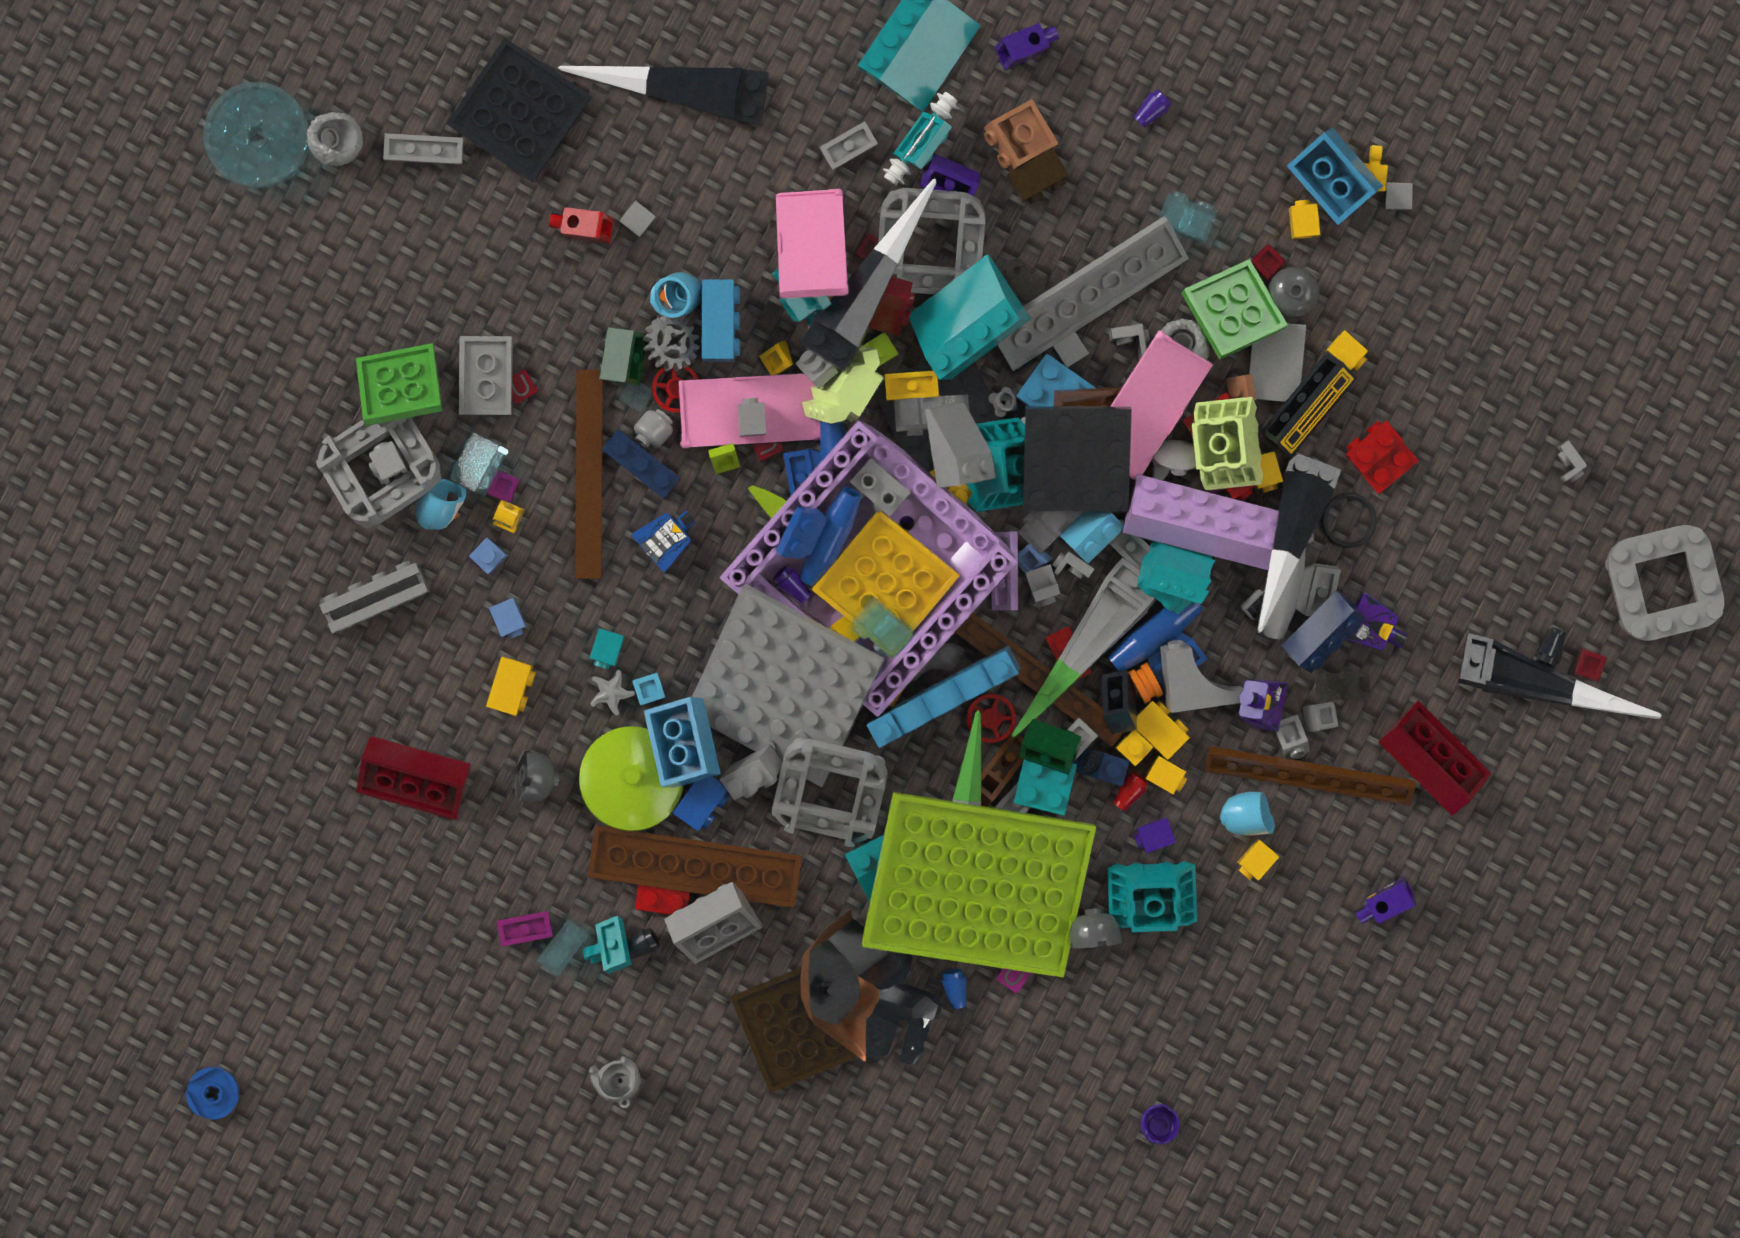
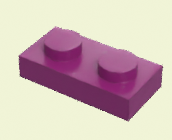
M549 911L496 921L501 947L553 937Z

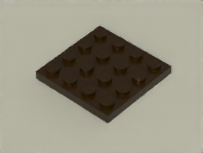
M802 967L730 996L770 1094L858 1057L817 1027L808 1016L801 998L800 977Z

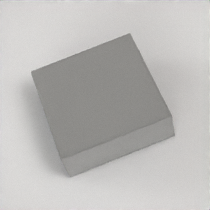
M1386 183L1385 209L1412 210L1413 183Z
M634 201L619 222L638 237H641L655 220L656 216L637 201Z
M1076 332L1053 345V348L1067 368L1089 354Z

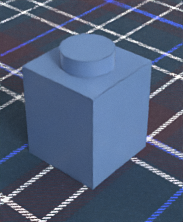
M487 537L469 557L487 574L491 575L508 555Z
M515 598L489 608L501 637L508 636L510 640L524 634L522 629L527 627Z

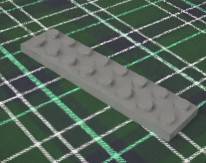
M1165 216L1024 305L1023 307L1031 320L997 345L1013 371L1188 260L1189 258L1168 219Z

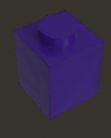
M1166 817L1137 827L1138 833L1134 835L1138 849L1143 848L1145 853L1176 843Z

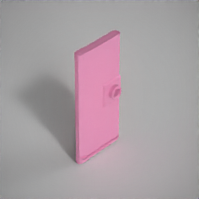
M841 189L776 194L780 297L799 298L848 294L843 191Z
M1164 331L1157 332L1110 406L1132 408L1130 478L1134 480L1137 474L1142 475L1153 459V455L1157 453L1166 437L1171 433L1187 404L1213 366L1206 359L1173 340Z
M805 374L678 381L682 431L680 445L682 449L728 445L731 443L736 445L820 440V420L806 417L802 405L803 401L813 399L811 387L815 386ZM758 398V403L764 402L766 435L739 437L737 405L743 404L742 399Z

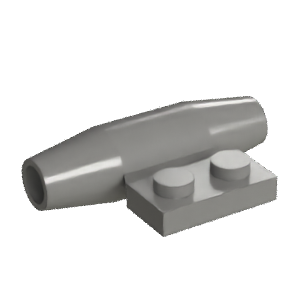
M1305 547L1263 629V634L1273 639H1283L1296 609L1305 616H1311L1336 591L1341 569L1338 566L1315 563L1305 567Z

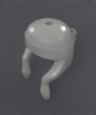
M622 1056L620 1060L612 1061L604 1065L600 1070L596 1066H592L589 1069L591 1082L600 1096L608 1101L618 1102L622 1108L630 1106V1098L638 1091L640 1085V1073L633 1061Z

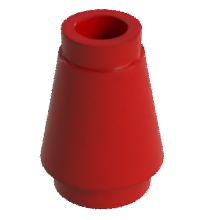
M1132 771L1130 775L1125 776L1123 785L1120 787L1113 803L1121 810L1126 811L1147 791L1146 787L1149 782L1138 773Z

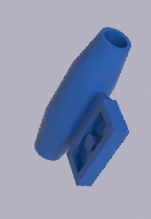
M820 421V452L809 448L783 453L791 496L846 435L842 421L836 423Z
M843 487L824 515L818 509L796 508L776 552L781 557L802 559L805 556L800 573V579L804 583L815 586L837 560L855 522L862 497L858 491L849 487Z
M1191 603L1177 614L1163 607L1130 632L1107 656L1118 672L1125 671L1148 659L1150 669L1164 688L1160 646L1168 645L1169 641L1182 640L1183 643H1187L1192 648L1197 667L1207 660V657L1195 641L1182 633L1200 614L1203 608L1200 604Z

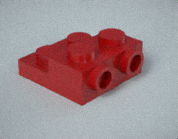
M1379 420L1367 429L1369 434L1361 440L1357 437L1346 446L1349 451L1345 456L1377 495L1418 462V459L1403 443V439L1387 420L1382 424Z

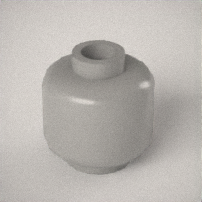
M659 409L656 411L648 410L634 425V430L637 434L635 439L644 448L649 446L659 448L672 434L671 424L673 422Z

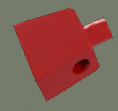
M564 208L563 214L552 212L550 215L549 227L561 229V234L567 237L607 244L611 242L614 218L604 212Z

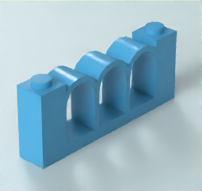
M1007 645L883 711L878 717H872L867 723V727L880 748L931 719L948 712L963 702L1019 674L1021 667L1010 646Z

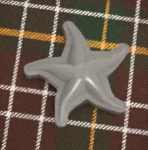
M617 670L615 677L610 681L596 676L592 677V681L598 684L600 692L592 700L591 706H595L600 702H607L611 711L615 715H619L617 708L619 700L635 695L634 691H626L621 687V670Z

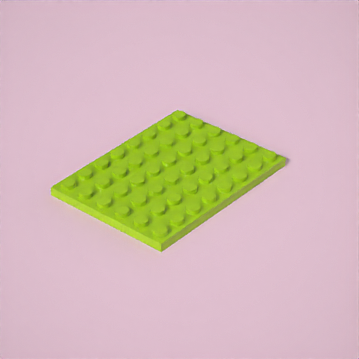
M893 792L861 945L872 949L1064 978L1070 951V928L1073 921L1077 918L1096 826L1089 823Z

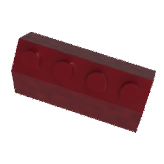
M1419 700L1378 741L1452 816L1473 799L1492 774Z
M370 736L361 759L356 792L457 820L471 764Z

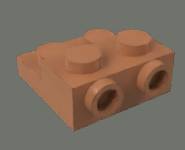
M1032 99L994 119L984 127L986 131L984 133L985 140L989 145L996 147L999 152L997 158L1003 168H1008L1010 172L1058 145L1056 138Z

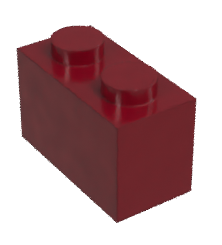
M896 277L891 278L869 328L899 336L901 327H907L911 314L906 309H912L915 298V294L911 293L913 282Z

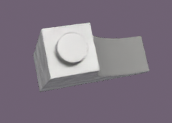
M1182 640L1169 641L1168 645L1160 646L1165 707L1171 713L1241 703L1239 697L1243 688L1241 686L1220 685L1204 677L1194 661L1192 648L1187 643H1183Z

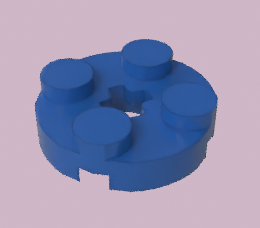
M207 1067L198 1071L189 1081L186 1092L187 1103L191 1110L200 1117L212 1120L223 1118L232 1112L240 1098L237 1080L222 1067ZM209 1086L219 1089L220 1092L217 1094V1100L206 1096L209 1092Z

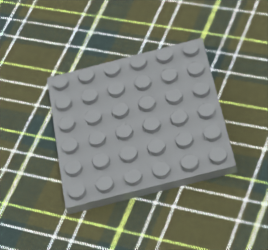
M745 583L741 588L692 697L704 699L711 728L755 752L771 745L783 762L787 748L796 738L813 739L839 746L844 745L885 658ZM809 767L806 779L823 787L830 771Z

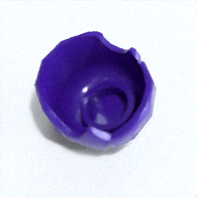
M1166 1104L1150 1106L1143 1113L1140 1120V1129L1144 1137L1157 1145L1170 1143L1177 1136L1180 1128L1177 1113Z

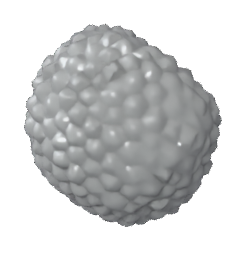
M331 112L316 116L315 120L311 121V125L307 130V143L310 151L315 158L325 165L337 167L348 164L358 156L363 145L360 126L354 117L345 113Z
M1183 318L1177 319L1176 321L1168 322L1161 329L1173 340L1207 360L1209 357L1210 348L1207 337L1200 325L1195 321L1184 320Z

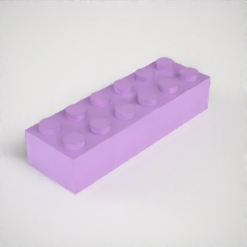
M1137 474L1129 492L1128 512H1126L1123 533L1269 570L1278 511Z

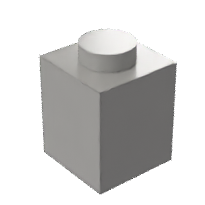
M758 398L742 399L743 404L737 405L739 437L766 435L764 402L758 403Z

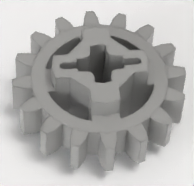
M662 316L660 319L657 318L652 321V325L645 329L649 334L645 335L643 340L648 342V345L643 349L651 352L648 357L649 360L654 358L657 360L655 367L663 364L665 371H669L673 367V370L676 372L682 369V367L689 366L691 364L690 361L697 357L694 352L700 346L694 344V341L699 336L692 335L691 332L694 330V326L687 327V319L679 322L678 317L669 318ZM676 339V341L672 343L673 345H670L669 347L666 346L670 343L669 341Z

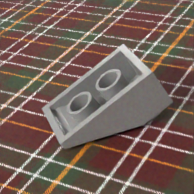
M964 402L925 409L937 488L996 478L992 452Z

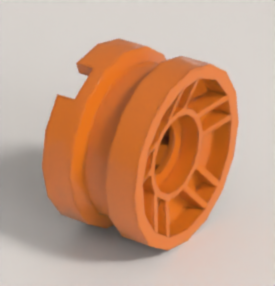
M1147 663L1141 665V669L1137 671L1133 669L1128 672L1144 704L1150 702L1154 696L1160 697L1163 695V691Z

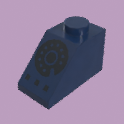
M1086 748L1074 763L1077 764V773L1122 786L1130 761Z

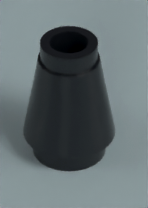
M1551 628L1536 652V662L1549 668H1556V665L1561 661L1566 635L1564 631Z
M651 928L647 930L642 929L627 941L630 959L656 951V948L660 947L659 940Z

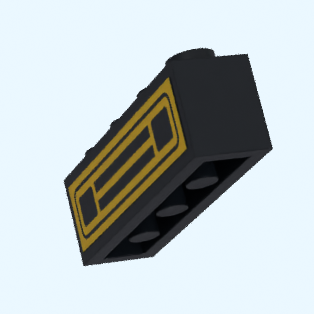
M1326 352L1260 433L1275 448L1292 458L1357 380V377L1342 361Z

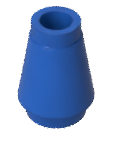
M957 968L944 971L941 982L951 1008L959 1009L967 1006L966 975L963 974V969Z

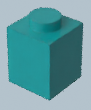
M599 628L590 655V659L595 660L594 665L609 669L610 665L616 666L625 636Z

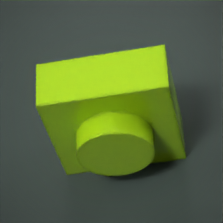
M885 332L863 345L877 349L880 361L878 367L899 355Z
M733 443L708 450L715 474L740 467Z

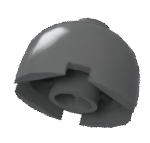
M1288 267L1280 270L1271 279L1267 290L1283 317L1299 319L1308 315L1316 307L1320 288L1316 278L1309 271L1300 267Z
M523 750L517 765L522 767L519 776L516 774L515 796L516 799H519V802L537 803L545 800L551 794L553 787L557 788L559 773L555 772L553 762L545 754Z
M1100 908L1086 909L1085 915L1077 917L1070 928L1071 948H1091L1122 943L1118 922L1110 914L1101 913Z

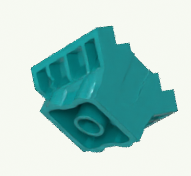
M1012 418L976 424L992 452L996 478L966 484L972 492L967 502L975 512L1023 505L1024 423L1020 418Z
M1153 541L1149 552L1142 559L1137 586L1146 595L1154 597L1161 602L1166 609L1179 614L1191 603L1202 604L1209 591H1206V588L1211 582L1210 573L1215 560L1212 559L1213 556Z
M1167 861L1159 864H1138L1134 862L1128 866L1116 863L1108 867L1109 914L1116 919L1120 928H1131L1132 932L1178 931V926H1188L1197 922L1196 871L1194 864L1186 861L1178 864Z

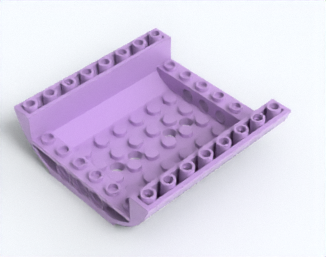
M858 420L719 578L738 595L746 583L823 626L830 628L843 615L813 592V586L806 584L812 593L803 603H800L775 586L776 583L773 581V577L785 565H788L790 568L794 567L800 576L805 556L802 559L781 557L776 552V549L797 507L818 509L824 515L843 487L851 488L853 486L850 479L870 457L894 476L911 493L893 512L890 518L900 525V519L903 516L912 517L914 527L906 531L956 570L960 576L894 655H891L865 633L856 642L885 658L863 703L864 706L878 717L1018 560L981 517L947 487L937 488L936 478L912 456L882 433ZM867 496L860 500L853 528L841 552L876 512L871 507L873 502Z

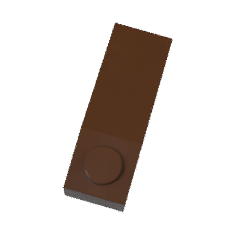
M1012 732L981 770V806L988 807L1023 763L1024 759L1019 758L1021 744L1024 739L1021 735L1013 739Z

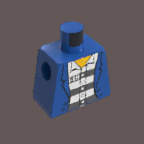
M687 511L681 514L675 521L668 513H665L634 532L631 536L658 567L666 573L691 543L692 540L685 532L696 521Z

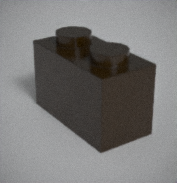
M1053 148L1007 174V178L1022 203L1028 201L1029 204L1041 199L1043 191L1049 188L1055 191L1065 185L1064 179L1068 177L1067 171Z

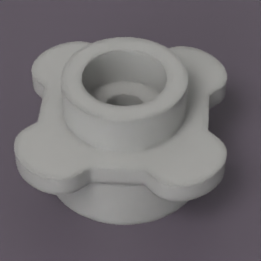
M1004 387L1001 389V392L997 394L992 393L989 396V402L993 404L995 414L998 417H1004L1006 412L1015 411L1018 408L1016 397L1008 387Z

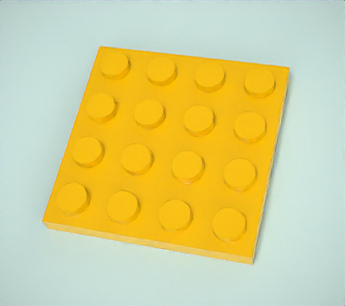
M879 511L871 516L841 552L834 564L812 587V591L891 655H894L959 578L960 574L886 513Z

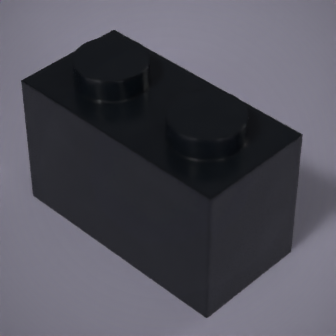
M1128 671L1102 675L1103 717L1111 734L1137 730L1136 688Z

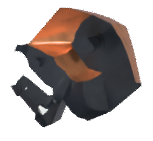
M850 909L825 929L803 955L800 977L801 998L807 1014L817 1027L863 1061H871L876 1064L889 1053L898 1027V1020H906L909 1025L901 1052V1062L906 1064L918 1063L925 1052L923 1046L932 1021L940 1017L942 1003L935 993L903 984L911 969L912 954L866 948L861 945L865 927L853 919L852 909Z

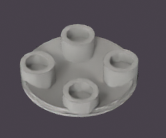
M1166 440L1162 443L1157 453L1153 455L1151 461L1154 464L1171 469V473L1174 475L1183 476L1187 473V470L1196 468L1194 444L1182 440Z

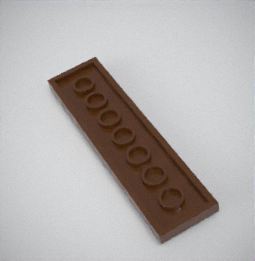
M595 825L587 877L705 895L711 894L722 885L733 882L743 892L747 901L794 908L802 855L641 831H622L612 827Z

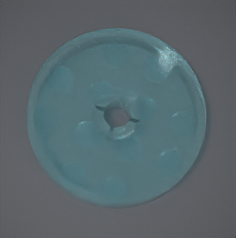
M263 82L243 83L224 92L211 106L204 124V145L214 167L230 181L248 188H269L291 178L304 163L309 151L307 143L309 122L299 103L283 89ZM256 129H261L264 140L252 141L251 133Z

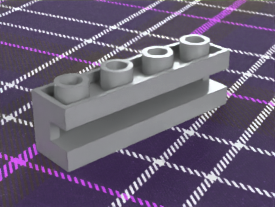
M410 560L395 566L397 571L387 575L386 571L380 572L372 576L373 581L363 585L362 581L347 587L349 592L339 596V593L335 592L324 597L325 602L319 606L328 620L331 633L340 632L429 593L430 590L418 563L411 564Z

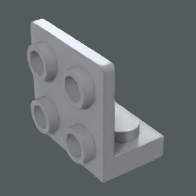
M1143 324L1111 328L1108 332L1110 342L1116 341L1117 346L1132 344L1134 342L1133 338H1136L1139 361L1146 351V346L1150 345L1148 329L1143 330Z

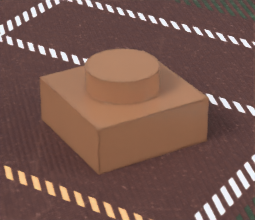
M1252 374L1226 379L1230 399L1253 397L1256 400Z

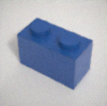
M715 777L694 782L673 814L697 831L701 827L707 829L715 818L711 814L716 806L722 808L730 795L726 793L727 789L722 782Z

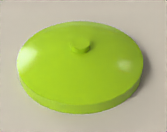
M635 726L617 728L599 737L587 750L579 773L580 792L589 811L605 825L622 831H641L661 823L675 809L684 786L676 788L661 787L649 731L646 728Z

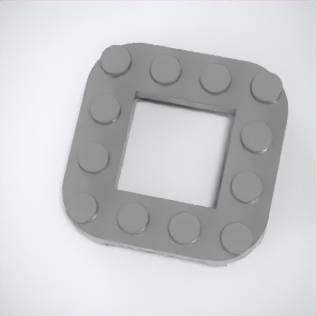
M901 188L888 194L881 207L878 243L924 189ZM932 191L920 217L959 220L955 268L903 264V252L892 277L913 282L911 293L936 294L982 259L985 211L977 197L965 192Z
M411 417L365 426L364 421L361 420L334 439L327 436L322 441L323 446L319 452L318 460H316L318 469L323 473L342 505V509L355 523L364 528H370L387 520L427 494L441 481L439 461ZM391 435L411 470L368 497L348 462Z
M1691 525L1671 527L1620 540L1610 550L1605 566L1609 573L1620 617V626L1631 637L1641 641L1655 640L1710 626L1722 616L1724 595L1711 543L1702 529ZM1684 552L1696 602L1647 614L1635 563Z
M794 739L784 755L772 807V816H775L785 826L784 830L792 834L795 828L845 839L844 846L854 847L856 842H861L868 838L871 839L875 832L888 776L884 758L869 752L818 740ZM809 767L860 778L852 813L801 801Z

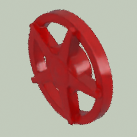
M688 366L685 368L682 367V369L686 370L692 375L693 378L689 380H699L698 376L691 368H689ZM662 367L652 380L651 391L653 398L662 409L674 413L680 412V408H670L668 406L673 398H679L678 381L684 380L677 378V374L672 367L671 379L667 383H657L659 376L665 371L664 367ZM656 386L665 389L668 395L665 405L657 396Z
M986 694L978 697L970 705L967 712V724L970 731L972 729L971 714L973 709L981 714V729L983 727L992 729L996 737L995 739H988L981 736V741L996 743L1007 738L1013 731L1016 714L1013 706L1006 698L997 694ZM995 698L992 708L983 710L976 706L977 703L984 699ZM999 700L1009 707L1011 716H1003L997 710ZM1012 720L1008 731L999 737L997 727L1001 724V721Z

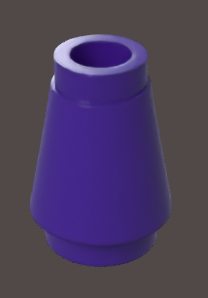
M1157 89L1154 93L1150 92L1134 118L1145 128L1148 124L1169 111L1168 107L1172 102Z
M785 565L773 577L777 588L800 603H803L812 593L800 579L794 567L790 568L788 565Z

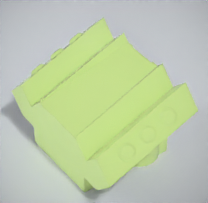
M861 345L845 372L835 368L838 373L819 389L816 386H812L813 399L802 402L805 416L827 423H836L848 420L851 423L854 420L856 421L883 379L882 375L875 372L880 364L877 349Z
M1253 397L1196 403L1194 410L1195 423L1192 424L1196 469H1200L1201 481L1205 490L1262 484L1264 473L1260 466L1262 455L1258 440L1259 424L1255 417L1257 407Z

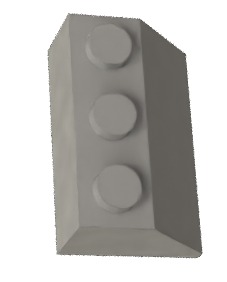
M733 882L720 886L711 894L698 898L691 905L676 910L672 915L664 919L674 945L694 964L763 928L743 892Z

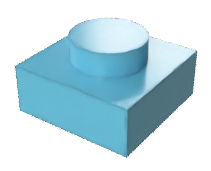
M658 673L633 680L640 705L665 698Z

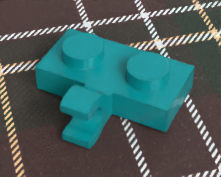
M617 915L596 924L598 944L583 949L584 959L590 958L592 964L602 961L603 970L608 974L630 966L631 960L623 919Z

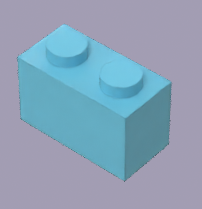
M1084 511L1060 537L1089 564L1124 529V525L1110 511Z

